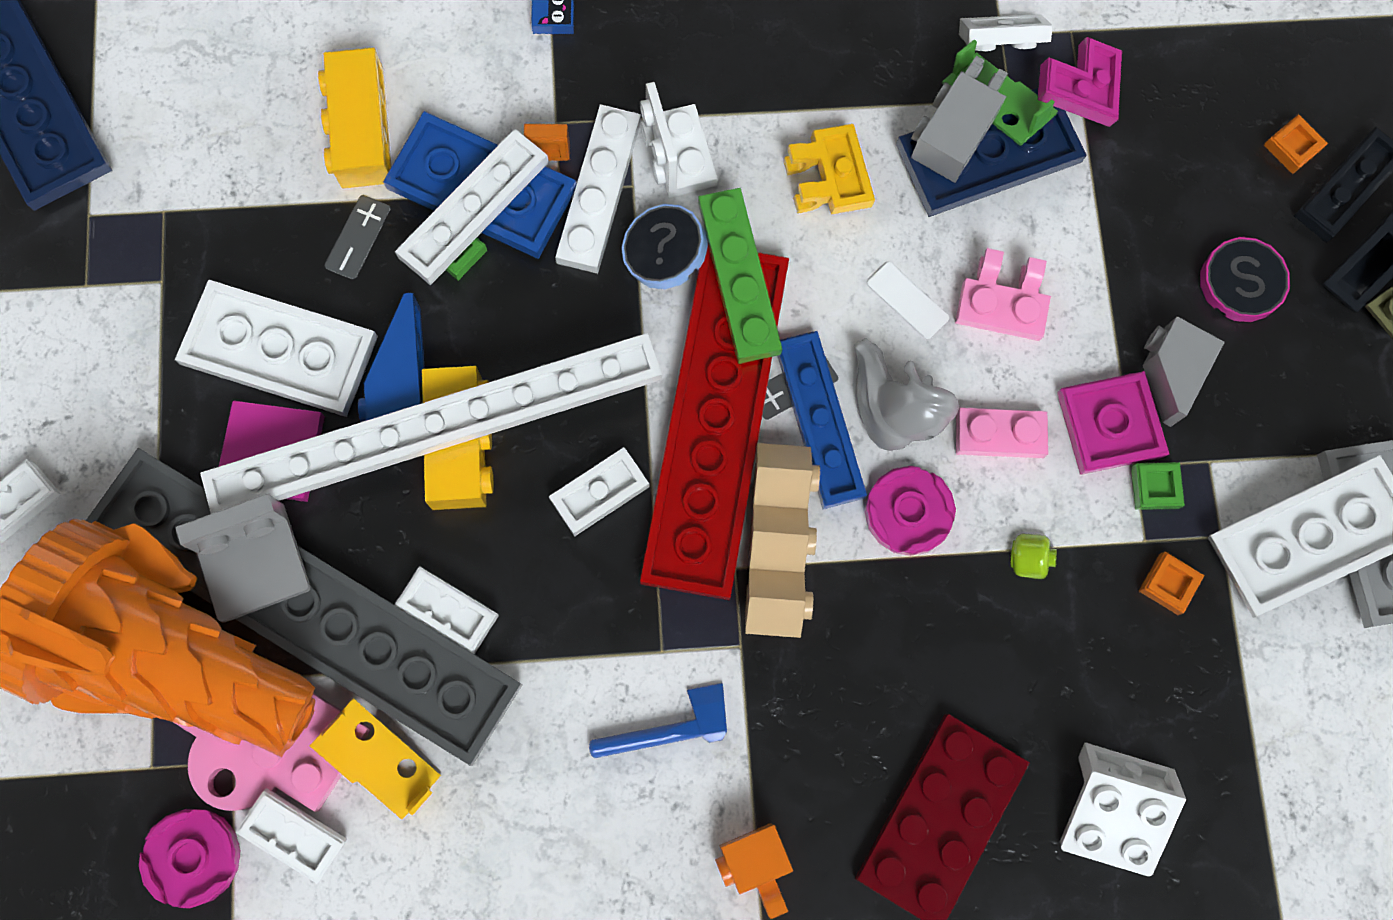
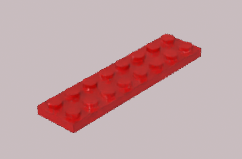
M709 245L705 260L699 268L640 584L730 600L772 357L738 364ZM758 253L774 319L778 327L789 258Z

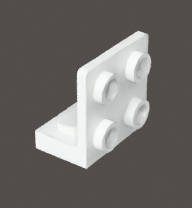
M655 82L645 84L646 100L640 101L643 118L640 125L646 147L652 146L654 159L651 162L657 185L665 184L668 198L717 186L718 178L695 104L663 111Z
M1084 743L1078 757L1084 785L1060 840L1061 849L1128 871L1151 876L1186 801L1175 769Z

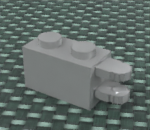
M978 56L974 58L965 73L960 72L952 86L946 82L944 83L932 106L937 108L933 117L930 119L924 116L911 137L912 140L917 142L911 158L956 183L989 130L1007 97L998 92L1007 77V72L999 69L990 79L988 86L976 80L983 69L985 61Z

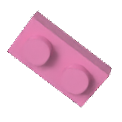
M959 408L956 414V455L1045 458L1048 455L1047 412Z

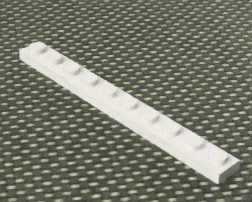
M646 333L213 468L200 474L211 514L265 494H270L280 501L662 380V373L649 335Z

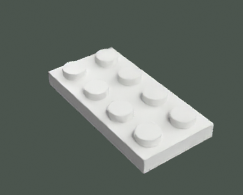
M208 280L175 360L180 365L347 417L378 336L373 330Z
M1381 455L1208 537L1253 618L1393 554V475Z

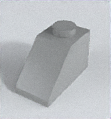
M1179 317L1173 319L1165 328L1161 326L1156 327L1145 345V349L1149 350L1150 353L1143 364L1162 422L1170 427L1188 415L1224 344V341Z

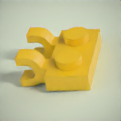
M854 124L813 130L810 138L811 143L788 145L789 156H785L783 159L787 175L801 173L814 165H818L822 179L820 182L799 183V194H795L793 198L797 214L812 211L826 203L829 205L831 215L871 208L873 206L875 197Z

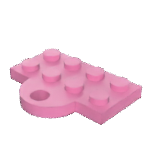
M313 693L312 698L315 699L313 717L308 727L302 731L292 747L285 751L282 758L245 740H241L240 744L237 745L195 726L187 727L175 723L196 736L188 757V775L193 789L207 804L222 810L250 809L267 788L273 793L279 789L312 811H319L342 774L309 745L342 710ZM359 723L355 729L356 737L360 740H365L371 728L363 723ZM223 769L232 771L236 778L234 790L226 797L220 796L215 791L213 785L215 776Z

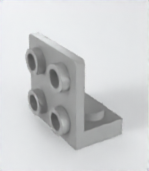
M265 494L175 527L180 545L198 554L217 619L221 622L236 619L306 593L311 588L285 506L270 494Z

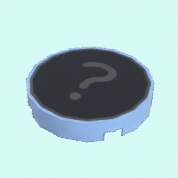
M662 204L649 208L634 219L625 233L622 244L623 261L633 277L649 288L665 290L682 285L690 279L688 275L693 273L695 268L699 270L705 260L708 248L706 231L694 213L681 205Z

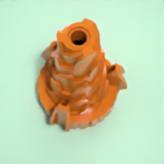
M71 519L69 522H63L52 531L49 530L36 544L31 546L22 560L12 569L8 579L0 588V689L29 703L38 705L40 702L44 704L51 700L53 706L76 713L132 714L151 719L159 718L187 727L195 726L233 744L239 745L241 740H245L281 758L285 751L292 747L302 731L308 727L315 712V699L312 698L315 687L306 678L253 653L256 645L222 630L218 622L210 615L182 603L184 598L178 593L191 591L195 586L197 577L186 570L179 559L151 533L134 523L114 530L96 521L89 523L83 519Z

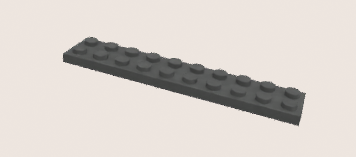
M137 448L86 521L89 523L96 521L114 530L133 523L145 528L179 559L186 570L197 577L191 592L213 605L198 554L180 545L175 528L211 514L205 489L145 451ZM298 546L311 586L310 590L238 617L236 620L469 766H473L523 684Z

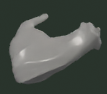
M867 338L855 343L854 348L859 363L857 399L860 417L869 438L879 448L887 451L900 450L913 441L932 439L941 433L949 422L954 419L959 409L958 399L952 392L933 386L931 375L925 376L922 383L919 375L915 372L913 361H908L904 366V371L909 377V384H900L897 381H893L888 373L883 352L876 344L871 343Z

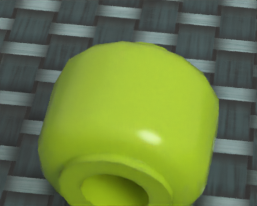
M1022 533L1017 536L1016 540H1013L1011 567L1016 575L1044 579L1048 575L1049 567H1056L1057 549H1050V539L1046 535Z

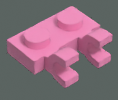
M987 248L984 257L981 256L979 259L977 279L966 278L962 284L955 323L1040 341L1044 337L1051 299L1050 295L1038 293L1047 261L1029 257L1027 265L1021 267L1018 289L997 285L996 281L1001 269L1004 252Z

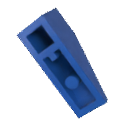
M413 293L403 294L364 382L365 398H359L358 400L360 422L423 403L422 369H425L421 308Z

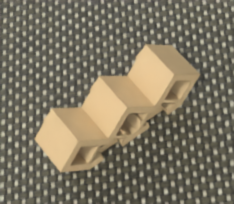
M757 443L752 494L753 514L750 525L749 580L746 589L745 634L801 638L803 619H812L813 592L805 591L804 572L807 555H815L817 529L809 527L808 503L810 492H818L820 465H812L811 447Z

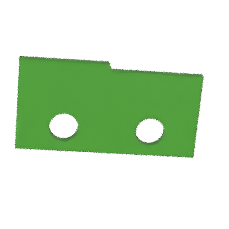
M974 39L957 53L953 73L944 79L942 84L944 85L946 82L952 86L960 72L965 73L976 56L985 60L983 69L976 79L988 86L990 79L999 69L977 52L975 53L977 41ZM1007 76L998 91L1007 97L992 124L1021 146L1049 122L1058 111L1053 107L1055 101L1052 99L1048 103L1039 101L1036 93L1020 81L1015 83ZM1006 114H1013L1018 118V123L1012 126L1007 125L1003 122L1002 117Z

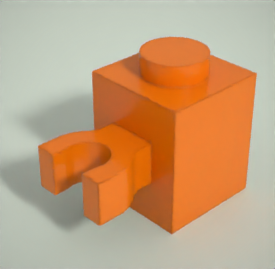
M767 824L719 845L723 856L715 859L725 887L735 884L739 895L757 887L770 920L788 912L775 879L793 872V869L774 824Z

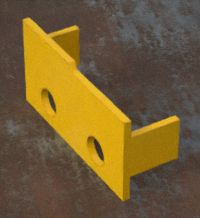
M354 698L309 745L351 783L358 781L401 820L408 812L413 816L432 794L430 788L441 776ZM361 722H369L374 727V734L368 740H360L355 735L356 726ZM404 759H411L416 764V771L410 777H402L398 773V764Z

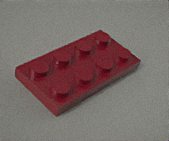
M945 714L855 879L921 920H947L1030 762L953 716Z

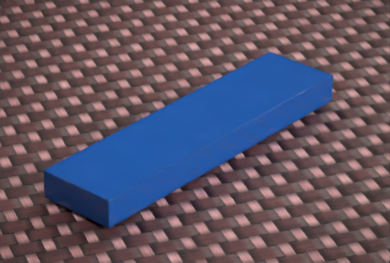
M818 331L780 340L782 353L778 355V360L801 438L805 447H811L812 465H820L818 495L822 509L865 499L867 497L866 489Z

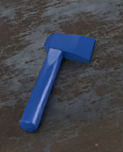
M723 683L687 690L696 719L591 740L589 743L591 756L599 758L702 737L708 743L723 740L727 734Z

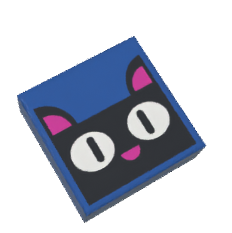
M532 0L533 34H574V0Z

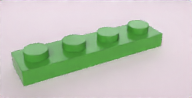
M741 187L698 196V205L738 364L781 355L782 346Z

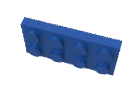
M424 111L383 183L387 190L435 211L498 145ZM545 166L481 233L539 259L575 192L576 180Z

